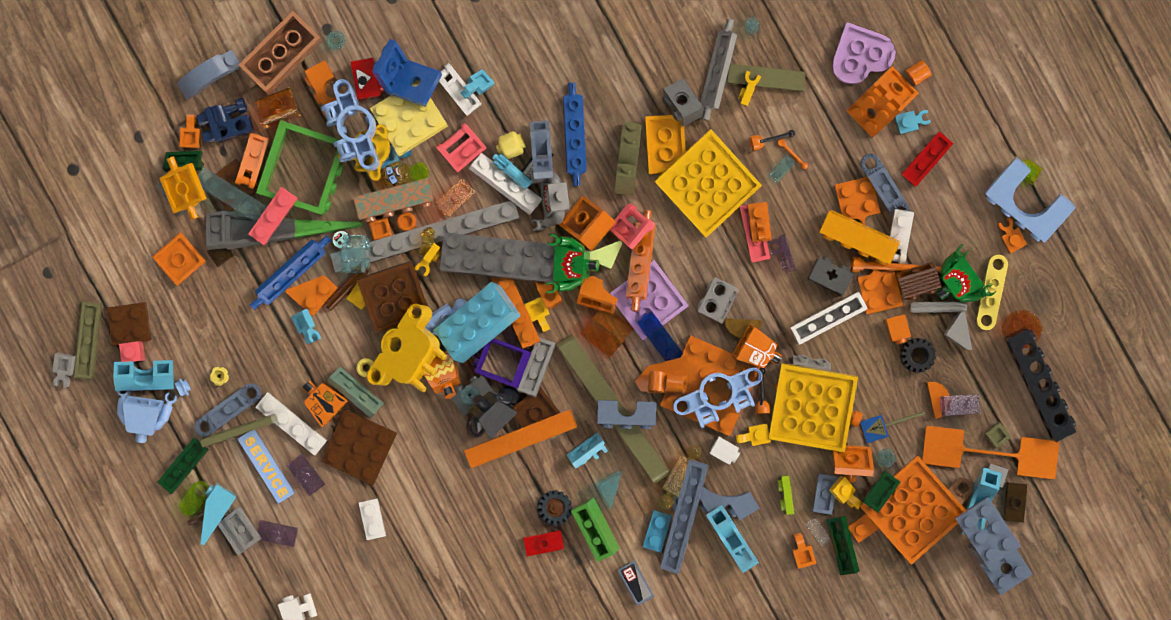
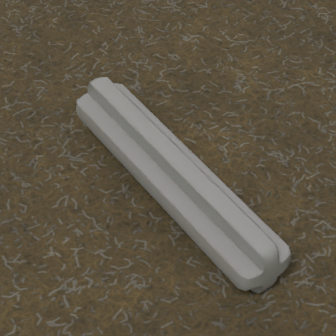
M966 302L910 303L911 313L967 311Z

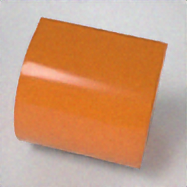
M923 60L918 61L905 70L914 86L932 76L930 69Z

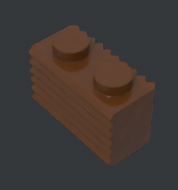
M933 262L896 273L904 299L913 300L918 298L920 294H933L937 289L941 288L937 269Z

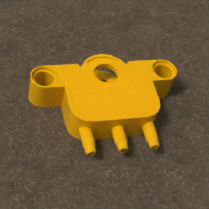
M420 304L411 305L398 324V329H391L384 334L381 340L382 353L378 355L367 373L369 383L386 386L392 379H395L399 383L412 384L422 392L426 391V387L420 382V379L425 372L432 376L437 374V371L430 366L435 356L442 360L447 359V355L440 349L437 337L425 328L432 317L430 307ZM401 340V348L398 349V343Z

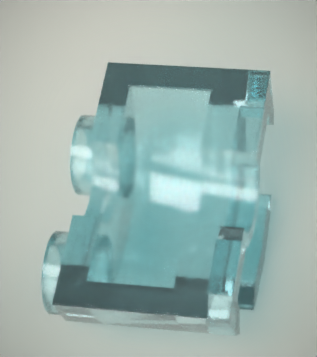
M344 234V243H342L341 251L342 272L366 273V269L370 268V258H366V250H370V238H367V235Z

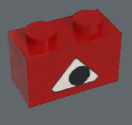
M373 57L351 61L354 84L359 101L381 98V92H384V89L372 72L375 64Z

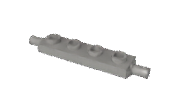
M726 19L725 28L718 31L700 102L704 108L703 117L701 118L703 120L709 121L711 111L719 109L737 34L732 32L734 24L732 19Z

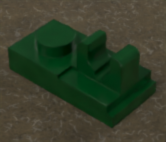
M166 152L162 169L165 172H169L171 169L166 159L175 157L178 167L193 163L196 171H203L204 163L201 160L203 152Z

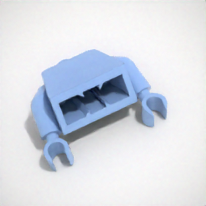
M117 391L121 396L118 399L117 415L122 424L125 425L127 432L136 433L135 441L144 443L147 441V435H153L156 430H160L168 421L173 408L171 405L176 403L177 395H175L173 401H169L170 393H167L165 395L167 402L164 404V401L130 396L131 391H126L125 394H122V391Z

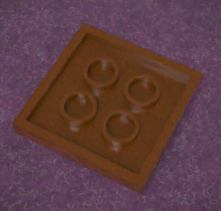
M412 260L357 278V283L376 333L398 326L411 305L420 304L428 306Z
M345 409L321 462L374 485L398 432Z

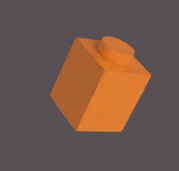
M905 314L884 319L890 342L895 341L896 344L907 342L906 338L911 337Z

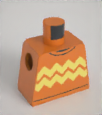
M445 351L444 354L447 355L446 360L435 356L430 364L437 371V374L432 376L425 372L424 377L436 394L443 392L444 397L450 399L456 395L453 387L460 384V377L456 361L452 359L448 351Z

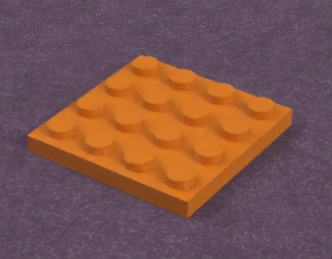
M690 335L681 357L687 356L689 358L686 392H665L660 406L675 412L673 410L674 401L679 397L698 390L703 378L709 374L722 373L731 376L748 368L760 369V367L737 360L732 353ZM750 371L748 379L754 382L757 372ZM716 377V380L711 382L708 380L706 382L703 393H706L708 403L718 406V403L728 401L731 396V390L728 389L727 380L722 377ZM679 401L676 406L677 410L680 412L685 411L687 403ZM733 403L725 409L715 410L719 421L710 422L705 426L730 436L740 415V412H736ZM694 411L683 415L698 422Z
M918 455L894 475L900 481V484L879 513L865 503L859 506L911 565L958 524L955 517L966 511Z

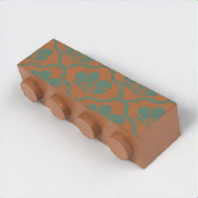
M428 178L353 197L358 218L360 221L364 220L365 223L375 221V217L382 215L383 218L392 217L394 212L397 211L402 213L413 211L412 208L420 206V209L432 206L431 203L435 202Z

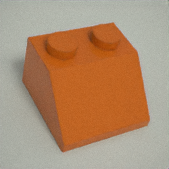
M582 195L566 214L563 222L558 225L592 251L616 221L603 209Z

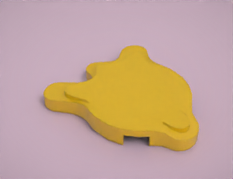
M382 124L376 126V131L372 138L379 158L378 168L374 171H367L359 163L358 157L352 159L356 161L355 170L358 172H368L373 181H378L381 178V166L390 154V143L387 136L388 129ZM368 129L360 131L354 138H357V136L361 134L365 135ZM368 157L365 160V165H372L374 158Z

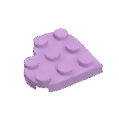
M846 22L833 58V74L845 84H858L868 76L869 72H884L892 65L895 59L896 51L894 50V45L888 37Z

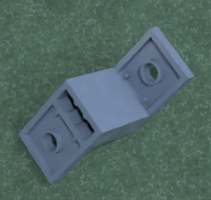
M989 497L984 498L955 517V520L971 542L968 548L999 595L1007 592L1032 575V572L1016 550L1021 547ZM984 518L987 521V527L981 530L978 528L977 522ZM1004 563L1010 565V571L1006 574L1000 570L1001 565Z

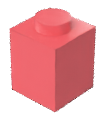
M143 341L119 344L121 362L145 361Z

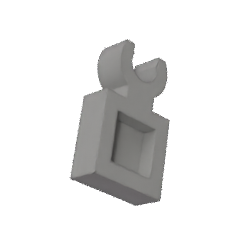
M59 352L55 353L52 372L57 373V377L54 378V386L60 385V380H62L64 383L63 388L69 387L70 379L68 376L74 374L76 356Z

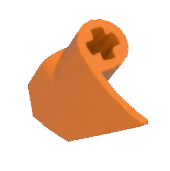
M684 356L650 365L635 380V383L641 392L685 393L688 382L689 358Z

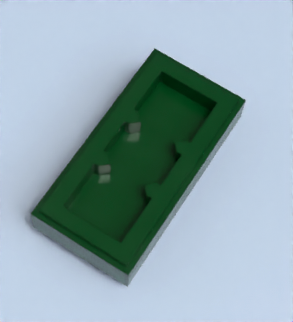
M884 470L862 502L879 513L900 484V481Z

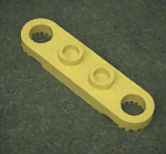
M994 255L988 260L983 284L985 286L990 283L994 284L988 287V290L990 292H997L992 296L980 299L976 324L982 330L992 329L997 321L1008 268V261L1002 255ZM995 259H999L1003 263V267L1000 270H996L993 267ZM984 315H988L991 319V323L988 326H984L981 323V318Z

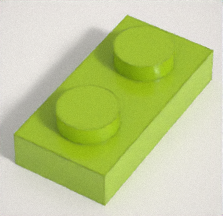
M780 475L777 485L778 491H782L783 499H780L781 511H785L786 515L794 514L789 475Z

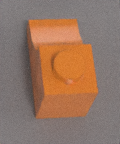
M589 276L588 279H584L577 304L613 314L618 298L610 295L604 289L603 280L595 276Z

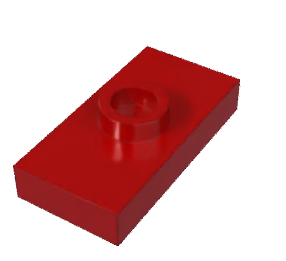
M561 530L523 537L527 557L565 549Z

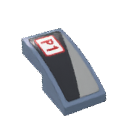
M635 561L618 569L637 606L654 597Z

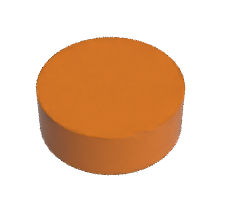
M406 212L398 216L397 225L401 230L410 231L416 227L417 220L412 213Z

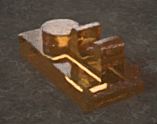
M462 178L435 205L443 215L450 217L475 194V191Z

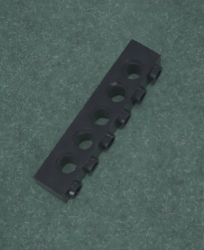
M1023 327L1003 337L1050 439L1058 442L1076 433V422L1067 412L1068 405L1059 395L1061 390L1057 382H1053L1051 378L1052 370L1048 364L1045 365L1043 358L1045 356L1042 349L1037 347L1035 343L1037 338L1034 332ZM1028 344L1029 352L1023 354L1022 348ZM1033 362L1037 363L1035 371L1030 370V365ZM1044 379L1045 386L1039 389L1038 383ZM1052 396L1053 403L1047 406L1046 400ZM1060 413L1061 419L1059 422L1055 423L1054 417L1056 414Z

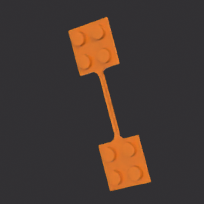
M868 177L835 184L842 215L851 219H859L862 224L866 225L865 219L867 216L881 213L875 189ZM869 255L870 261L875 262L874 257ZM873 270L869 275L857 277L862 299L868 308L865 310L866 315L903 306L895 271Z
M926 426L922 461L925 464L960 468L962 454L965 451L1016 457L1018 460L1017 475L1047 479L1056 478L1060 441L1054 442L1053 440L1021 437L1018 453H1003L966 448L963 445L964 430Z

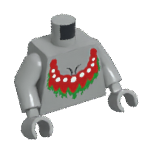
M533 172L526 173L525 175H529L531 181H533L531 184L540 182L544 220L533 219L531 223H537V227L532 230L543 231L545 227L562 223L565 214L570 209L566 182L561 181L556 173H553L552 178L534 179Z

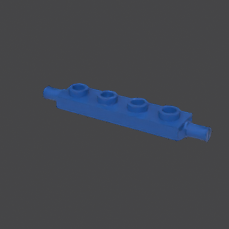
M573 82L568 83L569 94L563 96L566 173L573 175V186H581L580 175L587 172L583 95L576 94V83Z
M327 235L319 242L311 239L255 290L257 298L249 305L254 310L262 303L269 305L326 254L323 248L332 240Z

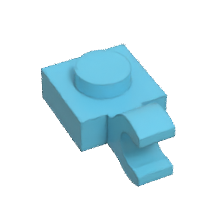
M482 69L469 77L467 80L469 84L464 87L465 90L460 94L465 99L475 91L481 95L492 88L495 82Z
M308 309L291 316L298 333H303L307 344L321 339L319 332L313 330L315 324Z

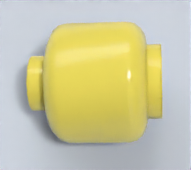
M514 131L498 138L499 144L496 145L499 155L502 154L507 159L523 154L524 148H526L522 135Z

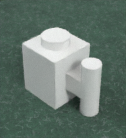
M311 593L303 595L305 600L303 604H301L299 596L294 598L293 595L282 598L283 602L278 604L282 619L305 620V611H308L310 618L317 616Z

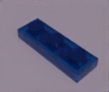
M651 309L635 320L664 361L677 359L682 356L683 352Z

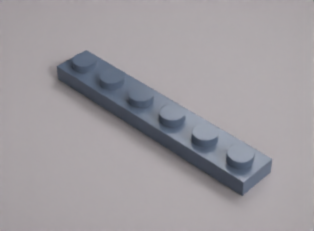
M692 459L688 462L661 569L676 574L680 573L707 474L708 464Z

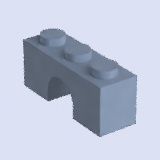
M598 400L597 424H601V428H613V424H620V428L631 429L632 425H640V429H651V426H656V402L637 401L634 414L623 416L618 412V401Z

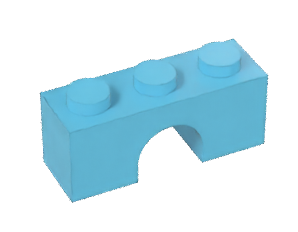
M173 360L153 361V367L148 370L137 369L134 366V361L114 362L113 379L115 391L174 389Z

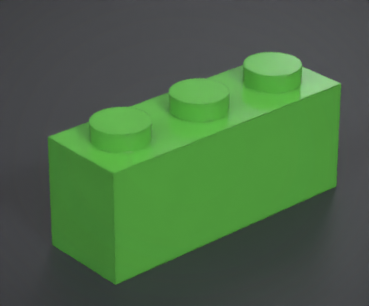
M594 497L578 504L571 510L597 562L614 555L620 549Z

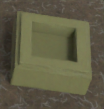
M997 422L984 433L995 449L1011 438L1000 422Z

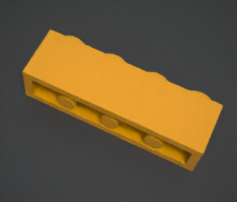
M833 210L828 212L819 232L823 234V238L829 241L835 239L841 242L840 245L847 249L855 248L858 250V254L865 257L870 255L876 258L875 261L882 265L892 263L901 241Z

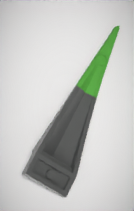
M229 211L206 213L207 249L227 248V250L261 244L249 235V232L260 216ZM284 218L267 243L361 227L362 223Z

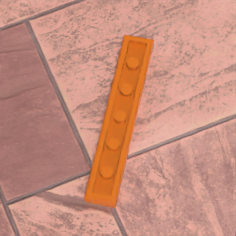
M571 409L468 448L464 452L470 467L474 468L577 428V424Z

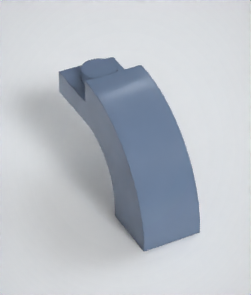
M232 50L222 55L218 54L187 73L180 79L177 86L186 100L202 93L218 79L240 69V62Z
M549 121L530 122L534 179L552 178L553 165Z

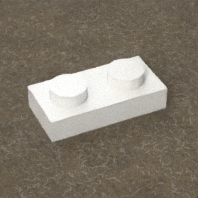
M378 498L359 502L366 539L371 540L386 536Z

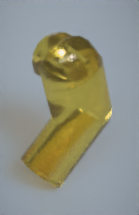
M427 227L421 233L422 245L418 252L422 256H425L434 244L435 231L431 227Z

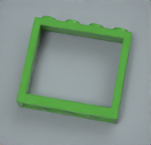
M280 120L256 193L271 199L275 197L276 193L268 190L288 130L331 144L339 139ZM338 150L319 207L296 201L293 206L323 216L325 212L328 213L332 203L329 201L331 194H335L338 185L335 183L337 176H341L344 167L341 165L342 162L339 161Z

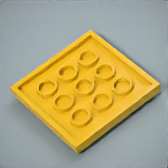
M709 129L654 181L705 238L762 186L712 129Z
M782 363L769 439L845 452L858 376Z

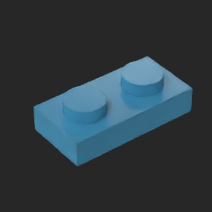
M653 510L643 543L644 548L657 552L662 551L672 515Z

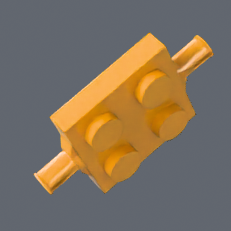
M175 157L166 159L171 170L166 175L160 177V181L173 213L187 210L190 220L199 218L194 207L207 198L193 163L178 167Z

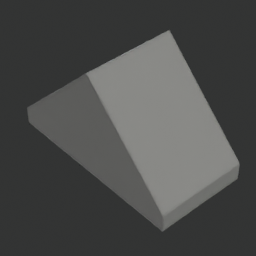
M958 312L943 335L964 350H972L965 312Z

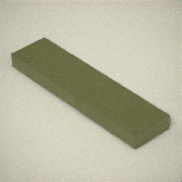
M730 64L728 84L747 86L745 74L746 71L751 72L749 75L751 81H754L757 75L761 76L755 87L804 91L806 72Z
M82 301L73 378L94 380L102 303Z
M271 414L206 436L200 442L202 447L273 424L278 419L276 414Z

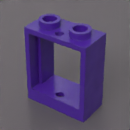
M493 338L481 348L483 350L481 357H476L473 365L476 368L475 373L518 388L532 352ZM491 343L523 354L513 381L482 369Z

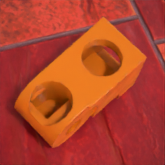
M534 281L548 310L563 303L557 290L554 293H546V291L552 290V285H545V282Z

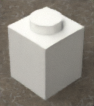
M719 436L709 451L711 455L729 465L731 462L735 463L740 455L737 446Z

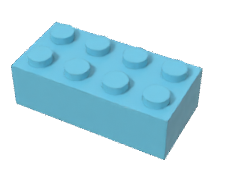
M491 282L435 328L434 331L452 359L464 363L521 315L503 288Z

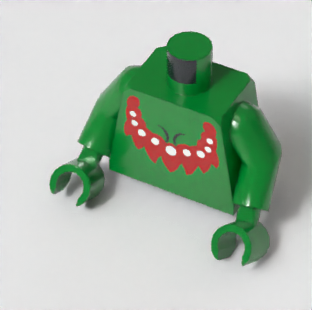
M548 234V236H554L555 238L552 243L546 242L551 246H555L553 282L545 283V285H552V290L546 291V293H554L556 290L558 292L573 290L581 285L584 279L589 278V271L599 270V260L590 259V251H586L585 247L577 240L563 236L558 238L555 234Z
M960 244L957 250L944 260L940 270L941 276L939 277L943 286L935 292L940 300L950 295L953 300L975 302L986 296H992L997 292H990L988 290V287L994 284L990 283L985 286L965 259L969 250L965 253L960 251L964 244Z

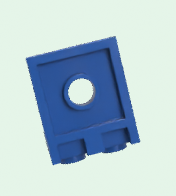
M391 39L383 47L382 54L379 60L375 62L372 71L387 94L424 107L427 105L442 76L439 70L408 60L398 43ZM421 80L418 86H412L414 81Z

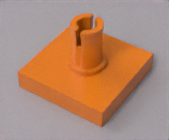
M846 445L845 452L832 450L834 474H844V477L850 483L856 481V475L873 476L874 466L871 447Z

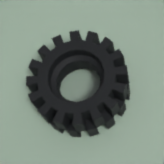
M923 338L908 340L900 350L901 363L911 372H925L935 363L936 350L933 348L932 343ZM915 348H921L925 352V358L920 363H916L911 359V352Z

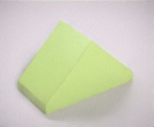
M618 241L590 252V259L599 260V265L611 269L622 246V242Z

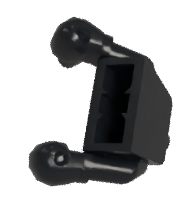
M511 386L501 388L496 394L490 391L484 396L481 394L476 395L473 398L474 406L470 410L473 416L466 425L469 435L473 438H479L486 432L492 438L517 414L511 405L516 404L520 399L519 392Z

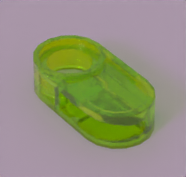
M198 481L192 485L180 503V510L183 514L191 516L200 509L207 495H198L196 487L204 485L207 491L210 486L207 482Z

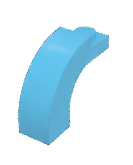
M987 468L981 470L973 485V492L969 496L966 510L986 497H989L992 502L995 494L999 491L1002 473ZM986 519L978 520L977 526L979 529H984Z
M723 505L706 515L742 573L759 563Z

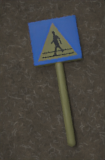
M922 411L888 423H884L882 415L860 421L866 442L870 443L889 437L886 427L925 415L926 412Z

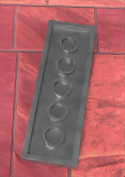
M444 232L440 271L545 283L553 282L555 246L540 242Z

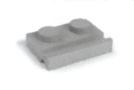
M241 507L235 509L218 524L237 555L242 554L262 539Z

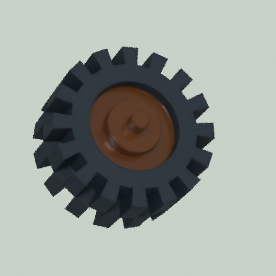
M558 490L549 491L538 500L536 512L539 515L538 518L544 524L558 526L566 522L571 516L572 502L571 500L569 501L567 495L563 494L564 492H557Z

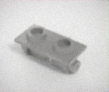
M793 355L792 365L831 372V362L819 358L816 360L805 355Z

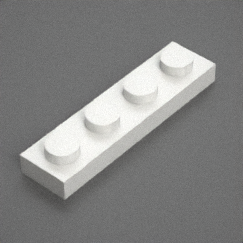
M482 153L469 168L529 215L542 201V198L529 188L524 190Z
M269 392L266 393L255 407L265 416L276 414L278 420L274 423L314 456L328 441Z

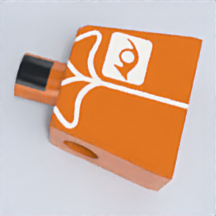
M749 323L732 354L737 360L765 368L769 361L777 365L782 358V355L775 351L777 344L751 323Z

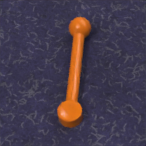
M780 139L778 141V145L780 147H784L789 152V154L801 165V168L803 170H806L808 168V164L806 162H803L785 144L786 142L784 139Z

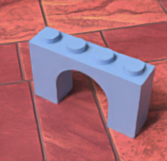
M1015 156L985 191L986 199L991 204L995 205L997 203L1002 207L1001 211L1007 217L1013 216L1017 220L1015 223L1019 227L1030 230L1032 232L1030 235L1038 242L1042 240L1045 243L1076 208L1075 204L1059 193L1052 203L1040 213L1028 214L1021 211L1016 206L1013 196L1015 189L1030 173L1031 168Z

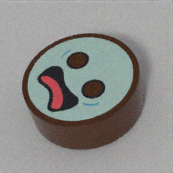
M339 230L333 234L332 243L336 248L344 250L351 245L352 238L348 232Z

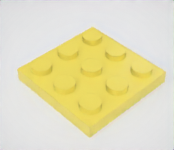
M414 81L412 86H418L421 83V81ZM390 95L370 108L378 123L387 127L388 139L399 157L448 127L431 98L424 107Z

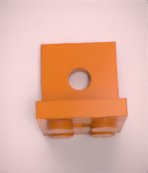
M892 66L846 111L873 138L919 93ZM869 108L876 112V116L870 114Z

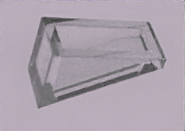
M816 518L806 524L821 547L831 541L829 535Z

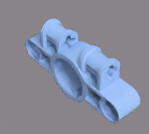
M340 79L335 82L333 87L337 100L321 107V111H324L327 119L326 125H337V130L343 138L333 143L340 155L339 161L346 162L358 157L359 163L364 169L374 171L379 166V158L372 142L376 131L375 119L368 110L359 105L352 85L348 81ZM343 85H347V92L344 94H340V87ZM357 112L366 114L365 118L369 125L366 134H361L357 138L346 136L347 130L344 122L347 117L357 115ZM368 157H373V164L366 166L365 160Z
M752 367L731 376L722 373L709 374L703 378L698 390L677 398L673 403V410L679 415H686L694 411L701 428H704V425L710 422L719 421L715 410L725 409L733 403L736 412L739 413L743 408L750 405L752 407L755 406L748 388L760 383L762 373L759 369ZM750 371H756L758 374V378L754 382L748 379ZM716 377H722L728 381L727 386L731 390V396L727 402L722 401L718 403V406L711 405L707 402L708 397L706 393H703L704 385L708 380L711 382L716 380ZM679 401L687 403V409L683 412L677 410L676 406Z

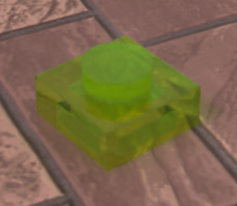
M1026 158L1023 163L1031 168V171L1023 180L1033 185L1043 168Z

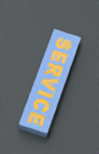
M252 430L239 437L238 441L277 503L279 504L295 494L257 431Z

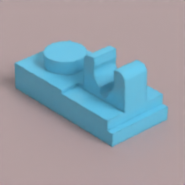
M595 433L569 452L567 457L573 466L578 468L585 464L591 456L598 459L597 452L599 450H603L605 453L608 450L604 446L605 443L600 435Z

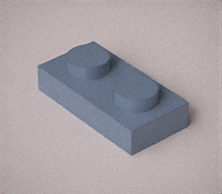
M818 473L813 512L832 515L835 497L829 489L838 480V476Z

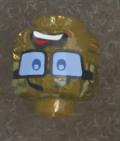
M395 161L383 168L381 178L385 185L388 184L390 187H395L408 183L411 171L405 162Z

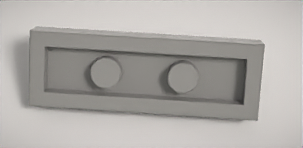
M540 338L541 342L534 345L517 389L519 392L535 398L556 346V343Z

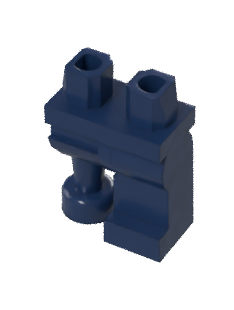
M243 97L235 101L236 104L224 107L215 105L205 108V112L197 115L200 126L210 124L211 130L202 133L206 143H221L245 134L255 133L249 115L245 114L230 120V114L237 111L240 114L248 112Z

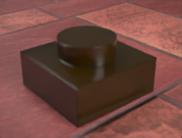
M227 248L206 251L217 267H220L234 257Z

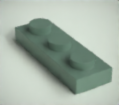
M341 367L327 380L328 383L370 418L384 404Z

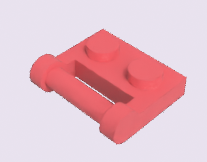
M465 122L461 125L462 128L444 143L436 146L457 173L487 149ZM467 133L469 138L449 154L446 150Z
M629 203L615 218L616 222L610 231L633 250L643 236L653 230L655 223L651 219L645 218L637 211L635 205ZM629 216H633L641 223L639 228L627 220Z

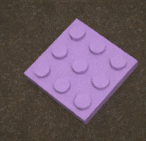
M655 260L651 262L647 298L640 301L639 312L631 311L632 300L626 297L628 280L609 293L618 298L616 306L642 340L689 306Z

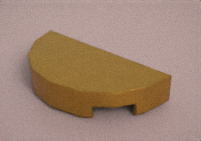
M725 318L724 323L729 333L735 337L742 338L749 323L760 329L763 320Z

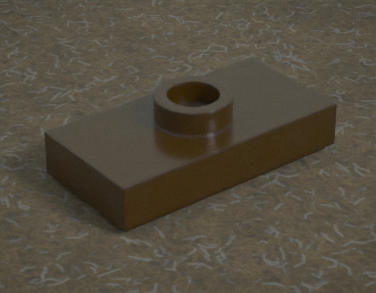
M1007 482L1004 521L1024 523L1027 484Z

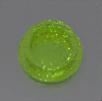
M422 162L414 163L410 168V175L416 181L426 179L429 175V168Z

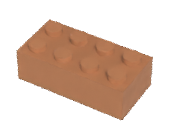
M292 11L239 66L269 95L323 40Z

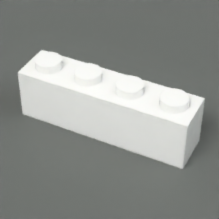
M856 292L789 327V330L796 344L800 345L868 308L860 293Z

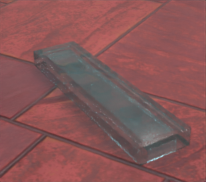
M205 167L198 174L202 188L255 222L258 221L267 208L266 205Z

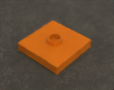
M182 232L152 256L153 260L176 286H179L207 262Z

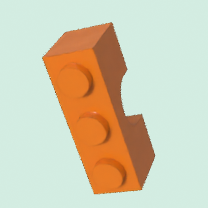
M325 60L305 70L307 76L304 79L308 86H313L316 91L313 95L318 104L322 103L325 105L337 100L336 97H329L326 93L327 85L336 80Z

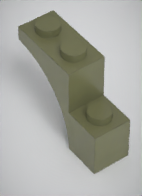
M623 121L614 193L634 194L642 128L640 123Z

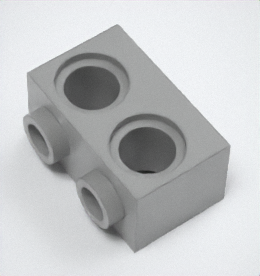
M715 277L707 286L708 292L705 298H702L698 304V312L723 324L739 289ZM725 287L724 294L718 296L719 288ZM712 304H716V310L709 313V307Z

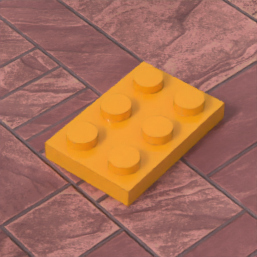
M673 115L646 116L648 173L662 174L686 152L685 129L680 122L674 119Z

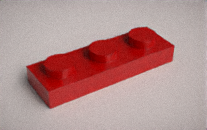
M938 131L901 176L914 187H917L954 143Z

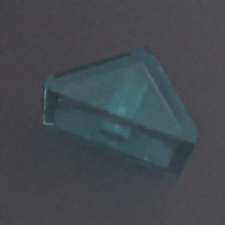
M620 470L595 483L609 509H612L622 474Z

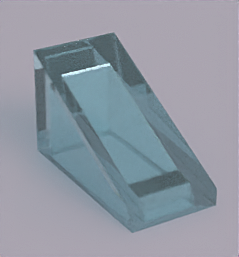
M786 155L768 176L778 183L796 162Z

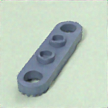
M871 153L864 155L860 161L861 168L891 216L893 217L894 209H897L899 206H903L906 211H911L880 159ZM868 158H874L876 162L875 166L871 169L865 166Z
M253 383L245 385L198 419L195 424L196 433L200 436H209L257 402L262 395L261 388ZM249 388H254L257 391V395L253 399L247 396ZM203 421L208 422L210 425L208 432H202L200 429V424Z

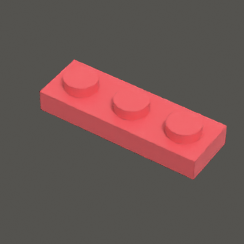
M281 187L253 226L249 235L261 244L266 245L298 198Z
M747 205L740 206L739 209L751 263L771 259L767 241L752 243Z

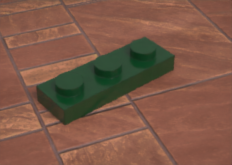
M194 437L157 483L170 494H173L210 449L206 446L202 447L201 442Z
M846 516L826 519L840 575L860 572Z

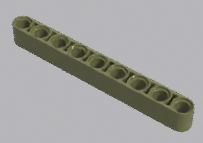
M573 334L557 344V347L597 403L598 400L618 401V412L623 416H630ZM613 424L655 484L671 474L637 425H632V428L628 429L620 428V424Z

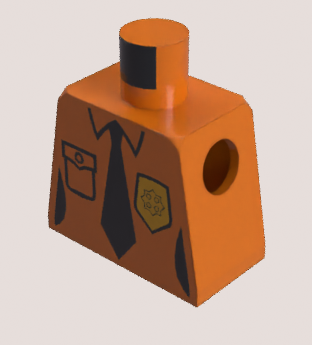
M309 380L302 387L309 395L304 404L321 427H324L350 401L326 383H322L317 388Z

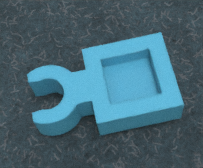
M928 110L921 111L917 116H915L914 111L897 115L895 121L899 135L918 130V124L928 125L931 121H924L922 119V115L927 114Z

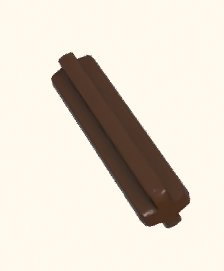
M360 265L329 297L324 306L330 311L333 310L356 286L357 278L366 276L369 270L364 265Z

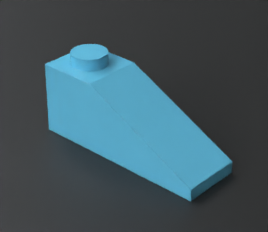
M217 482L214 486L210 485L205 493L207 497L200 544L203 546L236 498V494Z

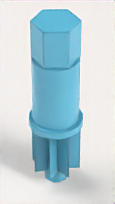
M495 154L492 157L495 160L493 164L524 190L533 182L502 154L499 156Z

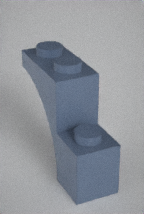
M705 487L702 488L699 506L704 514L712 512L721 505L726 507L730 504L731 507L728 509L733 518L738 517L741 520L760 509L749 491L735 496H723L715 494Z

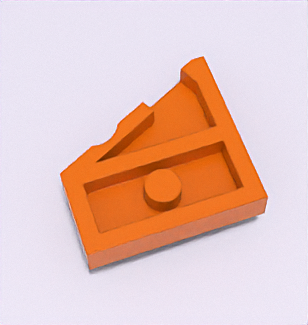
M323 275L287 289L285 292L301 307L308 309L311 316H314L338 287Z

